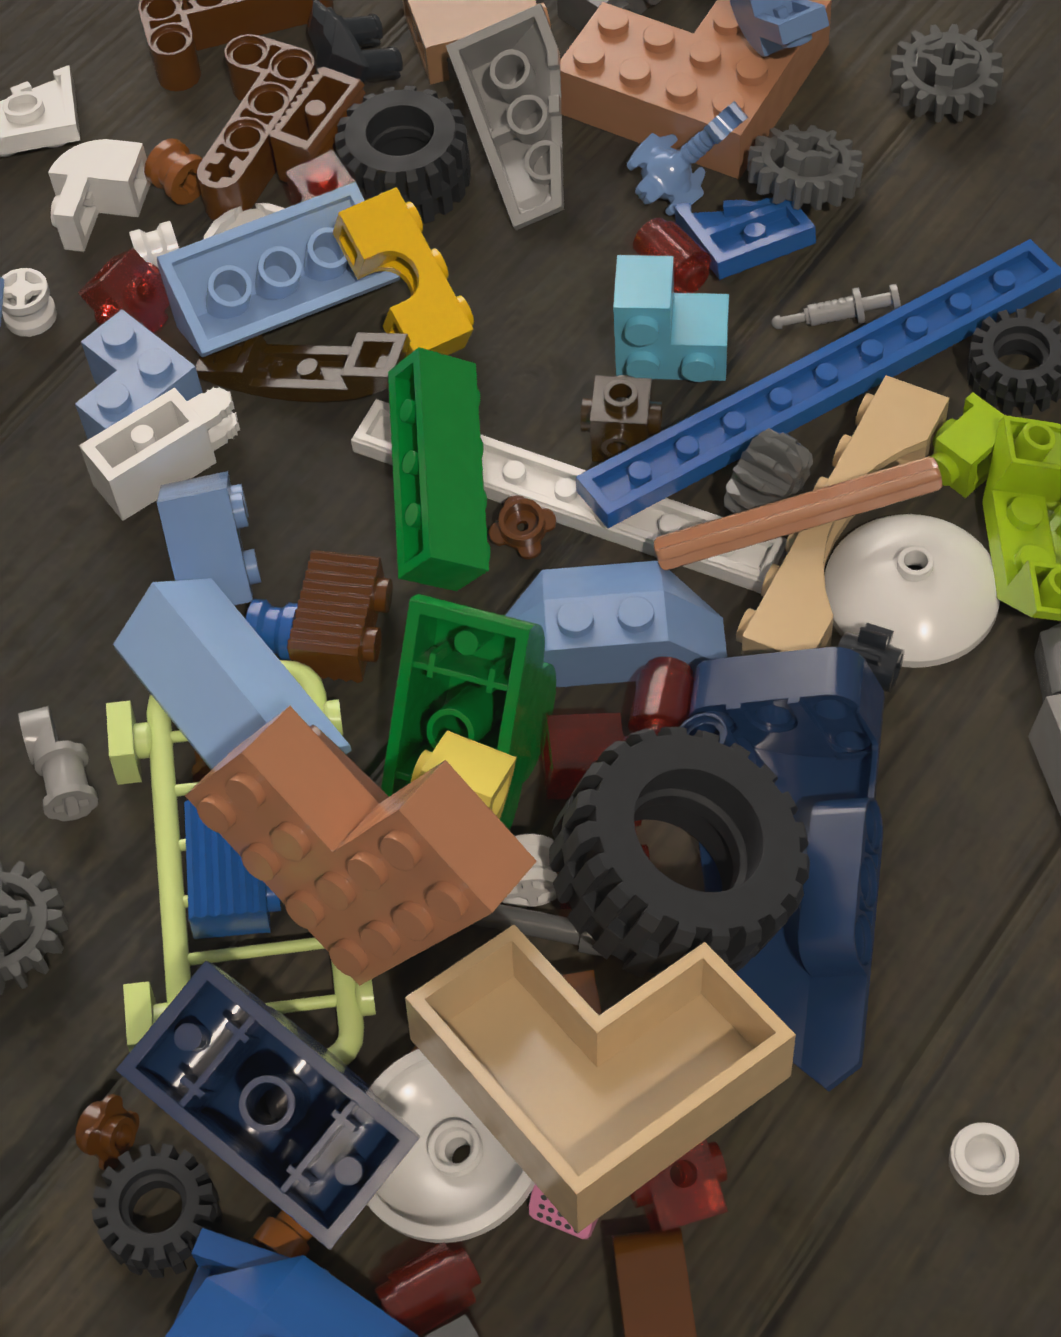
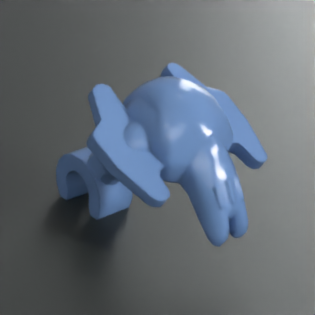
M733 101L703 128V131L698 132L681 149L677 150L671 148L678 141L676 135L670 134L659 137L654 133L650 134L636 148L627 163L629 170H633L638 166L642 168L641 175L643 179L637 185L635 194L639 196V199L644 204H651L658 198L663 200L669 199L670 205L665 210L668 215L675 214L674 206L677 204L691 203L692 205L704 194L701 184L706 173L703 167H699L692 173V164L696 163L706 152L710 151L714 144H719L748 116Z

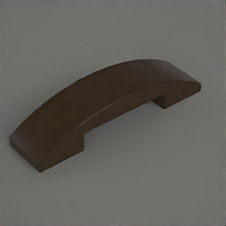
M357 332L352 347L267 344L261 334L207 356H200L195 367L198 378L250 395L300 402L343 401L372 395L389 388L388 371L405 358L411 340L408 334Z

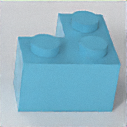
M617 255L613 305L616 376L628 375L634 378L690 380L693 382L708 380L726 381L729 294L674 293L673 256Z

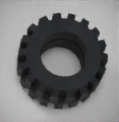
M405 86L404 90H394V87L385 88L381 94L375 95L370 93L364 96L362 104L354 103L347 109L348 117L340 119L337 125L338 133L335 134V145L342 184L346 186L356 182L364 200L397 187L405 203L412 202L418 210L421 220L426 224L434 221L435 215L438 213L443 215L453 210V202H461L466 195L465 187L470 186L471 180L466 125H464V117L459 109L454 110V103L447 97L438 99L436 91L426 89L420 92L417 91L416 86Z

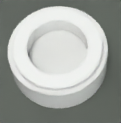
M974 1123L963 1128L954 1138L949 1154V1167L954 1179L961 1187L978 1195L996 1194L1008 1187L1015 1176L1019 1164V1151L1012 1136L1003 1128L991 1123Z

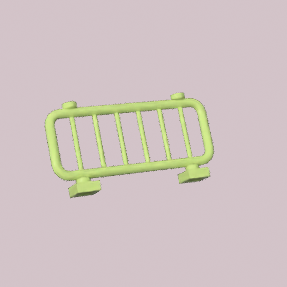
M280 660L340 734L343 735L339 699L327 701L326 691L320 676L311 667L298 661ZM152 695L148 699L147 722L136 723L131 701L106 703L109 758L117 785L142 782L140 759H150L167 1003L157 1004L149 981L123 984L126 1037L129 1052H131L191 979L190 966L200 965L205 961L216 963L325 949L315 937L189 953L186 920L188 895L184 894L181 855L182 851H186V839H180L177 797L185 796L199 782L176 784L173 743L186 742L188 740L180 730L172 731L171 719ZM331 961L335 994L265 1004L281 1014L336 1007L339 1029L338 1038L327 1049L344 1064L349 1065L355 1059L363 1044V1017L376 1015L372 979L359 986L352 977L342 973Z

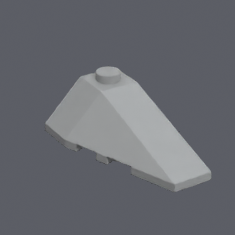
M540 3L446 45L515 230L564 210L560 51Z

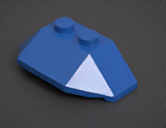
M301 1255L207 1277L165 1337L419 1336L306 1256Z

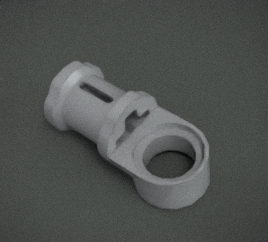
M49 706L18 713L31 764H34L35 771L44 778L47 793L43 799L44 814L50 819H58L60 821L76 820L87 816L91 810L98 806V796L96 790L89 786L84 767L88 764L89 756L86 747L81 743L58 740Z

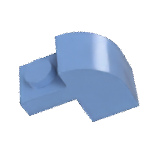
M730 0L734 16L742 33L753 49L764 57L784 48L803 45L812 39V33L829 26L825 5L810 0Z

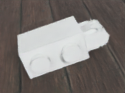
M213 387L211 390L207 389L205 394L201 393L186 401L177 389L173 388L79 445L94 487L122 521L156 501L161 485L191 479L217 463L214 451L228 443V439H233L235 435H238L237 432L240 431L237 415L232 412L235 408L231 392H227L220 387Z

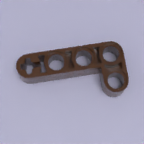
M140 0L138 10L159 84L166 90L175 92L192 88L201 78V67L197 51L227 44L240 35L253 34L260 36L308 24L313 0ZM319 0L326 8H334L333 0Z
M253 34L240 35L226 45L224 53L233 94L242 102L197 169V178L203 202L210 219L216 220L225 212L242 206L243 211L252 209L277 171L269 131L275 129L274 124L281 122L280 117L286 115L285 110L291 109V103L297 101L296 96L302 95L301 89L308 88L307 82L313 81L312 75H316L314 57L309 51Z
M675 1227L612 1235L624 1336L697 1337L681 1228Z

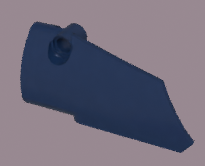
M822 647L703 661L697 665L695 670L689 719L681 727L686 728L687 735L694 736L698 730L719 735V743L728 747L736 743L751 752L748 759L759 768L766 764L778 777L774 784L780 792L788 791L794 800L798 811L793 817L795 822L804 823L809 843L802 852L808 854L810 859L809 879L803 884L804 896L797 910L787 919L788 922L756 957H752L742 969L735 973L796 1034L793 1064L829 1092L860 1069L863 1064L883 844V821L880 807L876 800V788L885 703L884 690L866 660L859 653L843 647ZM699 842L705 892H722L721 877L716 863L707 849Z

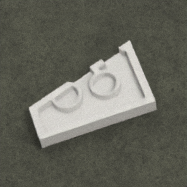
M69 65L53 71L55 80L33 89L28 81L11 87L12 95L0 101V157H8L17 152L42 147H60L66 143L80 140L74 80Z

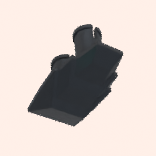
M313 0L308 20V34L316 50V63L319 68L326 67L357 78L363 84L364 81L397 80L401 77L399 71L403 70V60L397 47L389 46L388 48L370 50L360 49V47L368 46L378 47L381 44L379 39L383 38V28L380 18L376 14L342 17L338 16L331 7L326 8L319 0Z

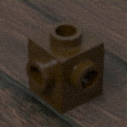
M628 375L615 377L595 376L593 398L582 399L580 421L581 432H590L592 462H605L661 432L662 402L652 401L651 378H634Z

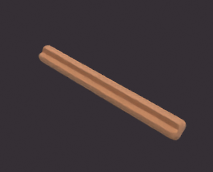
M928 456L658 536L654 539L656 557L663 570H671L939 491L942 488V476L934 457Z

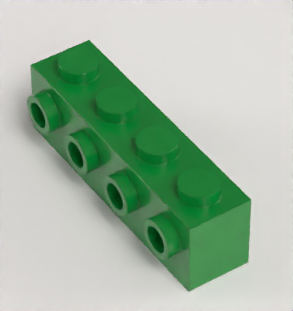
M418 347L388 371L398 579L458 591L489 571L491 554L490 545L487 542L485 512L487 494L484 490L482 466L484 444L480 435V391L477 388L476 363Z

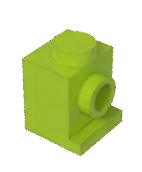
M971 393L965 399L963 415L957 421L954 418L949 419L939 428L932 442L933 447H935L934 454L930 456L934 457L942 476V485L950 486L965 498L988 478L998 424L1004 414L975 393Z

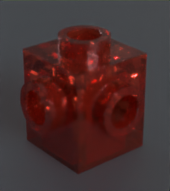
M134 248L112 257L78 292L95 311L94 316L100 326L122 309L152 333L156 332L169 318L164 312L170 303L160 270L154 264L146 262Z
M705 1139L630 1194L635 1208L645 1207L651 1230L661 1232L728 1212L720 1186L721 1182L727 1181V1170L718 1144L715 1141L707 1143V1139ZM673 1164L677 1165L681 1174L677 1185L672 1182L670 1177V1170Z

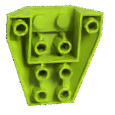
M1004 415L998 424L982 502L997 598L1030 617L1061 621V424Z

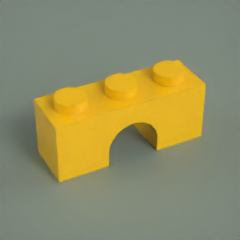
M395 187L338 212L333 235L357 280L374 272L387 271L400 276L408 285L411 297L390 307L383 324L386 333L408 334L411 342L405 358L418 347L450 355L465 348L473 332V314L467 301L461 295L456 297L448 283V269L442 255L437 249H430L422 235L423 224L418 210L412 202L405 203L398 188Z

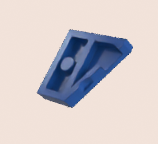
M765 198L755 202L745 199L723 201L724 211L692 213L691 203H680L674 206L677 225L719 280L816 243L815 225L801 208L799 210L793 209L792 201L789 200L779 204L772 203L773 198Z

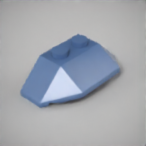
M658 561L541 570L505 615L542 626L545 636L544 662L555 667L556 687L695 677L697 665L703 661L727 658L723 617L670 570H663Z

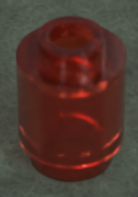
M654 218L644 224L637 232L633 240V249L637 255L673 256L674 293H693L703 286L709 276L710 255L677 223L665 221L663 218Z
M656 657L647 662L645 669L637 677L628 723L630 733L653 729L657 736L662 727H681L689 719L694 679L692 677L693 671L687 663L673 657Z
M445 1242L388 1272L386 1274L388 1281L376 1287L374 1291L385 1313L420 1336L475 1304L476 1299L472 1289L482 1282L464 1248L461 1246L451 1252Z

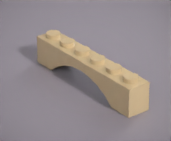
M885 375L876 394L867 393L863 398L857 412L855 421L857 428L852 436L845 434L841 438L833 458L832 465L835 468L829 479L823 476L820 477L814 490L933 455L935 447H933L932 442L939 428L946 422L949 398ZM854 516L796 532L788 536L785 551L788 554L782 565L773 563L769 568L761 588L763 599L757 610L747 609L739 624L736 641L742 643V656L831 647L834 616L826 594L824 569L836 540Z

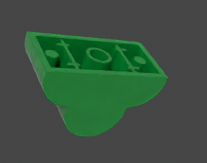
M421 594L415 595L410 599L381 790L390 797L410 784L415 765L424 750L433 752L445 732L450 731L517 757L510 788L500 817V821L510 831L518 807L522 785L531 775L542 752L555 703L556 671L552 664L544 662L545 636L541 625Z

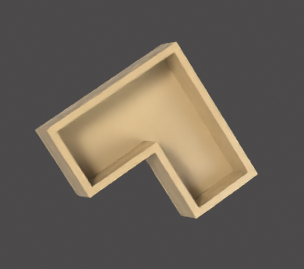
M512 925L405 997L410 1039L577 1233L788 1079L792 1071L796 1034L706 942L699 945L601 1015H598L515 925Z

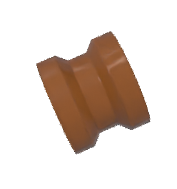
M170 138L155 146L145 162V177L155 187L164 189L166 195L175 203L185 205L193 202L201 195L197 169L203 158L196 154H190L189 148L180 140Z

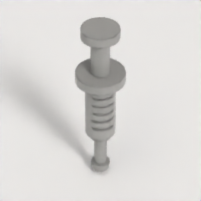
M896 284L889 285V292L863 298H861L859 287L852 288V296L819 302L818 304H809L802 313L783 317L777 315L772 319V326L776 329H782V326L806 321L807 325L816 326L821 323L826 324L827 322L831 323L855 317L858 324L864 323V311L892 306L893 310L901 307L898 288Z

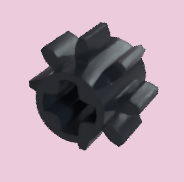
M866 623L865 627L860 628L859 635L846 631L838 647L851 649L859 653L866 660L883 690L891 693L898 679L905 653L903 649L890 644L894 631L870 623Z

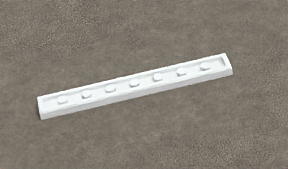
M376 399L351 439L353 452L393 465L390 404ZM481 435L484 444L482 457L483 481L488 499L504 504L509 497L523 496L535 501L542 509L547 508L553 511L557 523L656 557L654 549V539L656 537L723 518L665 498L624 521L607 528L576 491V476L586 470ZM779 537L684 565L683 567L761 593L765 576L773 563L782 565L787 554L785 551L787 539Z

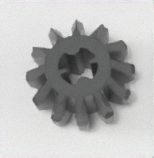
M770 428L761 432L752 439L748 449L742 452L741 459L733 468V475L726 485L727 492L724 496V506L736 514L800 495L803 492L806 480L810 476L809 469L813 464L812 453L809 452V449L802 446L797 439L784 432L780 434Z

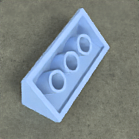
M356 182L157 257V264L176 326L201 357L400 280V276L387 271L374 272L357 280L333 235L338 212L365 201Z
M212 578L152 582L113 644L121 658L211 770L234 748L289 706L298 713L309 727L311 725L317 726L345 754L352 751L350 744Z

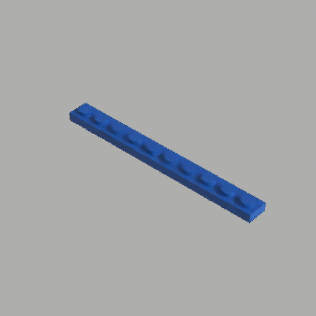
M1029 239L576 476V491L603 524L610 528L740 459L742 452L748 449L752 439L766 429L770 428L780 434L782 432L787 434L881 384L885 375L894 377L973 335L976 328L981 329L982 321L989 316L996 322L998 312L1007 310L1010 315L1016 312L1017 309H1022L1061 288V267Z

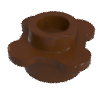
M519 495L512 496L505 501L499 514V522L490 526L489 536L493 544L497 546L506 544L518 550L522 558L533 559L541 553L540 543L545 534L556 527V517L553 511L547 508L542 509L533 500ZM521 523L528 525V529L525 531H519L517 527Z
M110 1094L103 1101H96L83 1111L76 1127V1144L83 1153L96 1156L99 1159V1168L105 1171L108 1166L114 1170L120 1164L118 1157L129 1151L134 1144L140 1123L139 1115L136 1112L127 1111L123 1107L121 1096Z

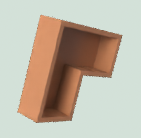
M717 0L694 33L602 2L560 60L562 115L638 143H642L652 133L659 137L674 134L678 141L671 148L677 150L681 149L698 132L703 131V128L735 101L748 118L729 133L719 144H714L713 148L706 152L695 164L740 179L747 169L750 146H755V140L758 135L769 136L770 129L774 128L829 45L832 0H810L825 5L829 21L828 27L812 33V39L803 45L784 48L765 57L757 53L745 38L734 16L730 0Z
M291 706L234 748L185 795L196 807L202 822L211 830L219 833L241 856L247 871L255 878L263 881L285 904L287 913L292 920L299 926L308 929L329 952L330 959L336 968L345 975L352 977L359 986L493 913L537 862L446 760L381 803H378Z

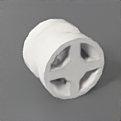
M170 221L160 223L156 230L147 233L140 229L129 232L144 283L155 280L160 273L157 264L158 256L179 249Z
M20 268L3 275L2 278L5 280L2 314L6 327L16 335L27 337L39 335L48 330L56 320L57 310L53 298L50 296L46 278L41 272L32 268Z
M537 834L515 836L537 862L502 902L514 907H536L555 900L557 895L553 881L557 877V873L553 872L549 866V848L554 842L553 839Z

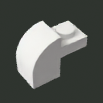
M108 139L93 140L69 149L53 163L48 172L56 195L51 205V222L54 227H57L65 250L85 251L99 213L139 217L151 184L146 179L144 173L147 158L143 143Z

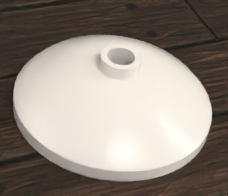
M917 514L892 515L875 519L858 527L848 534L835 548L830 556L824 575L826 594L834 616L833 625L838 633L843 636L847 631L859 635L860 628L865 627L866 623L894 631L890 644L905 651L902 667L937 666L967 654L982 642L995 623L1000 605V600L997 598L992 560L988 551L964 529L931 516ZM916 565L922 567L923 569L912 570L907 566Z
M419 1049L394 1062L370 1087L378 1098L394 1110L420 1135L417 1143L367 1204L391 1228L405 1236L426 1242L450 1243L463 1241L494 1229L508 1219L527 1199L535 1183ZM469 1145L470 1154L467 1159L461 1163H453L452 1156L454 1151L460 1146Z

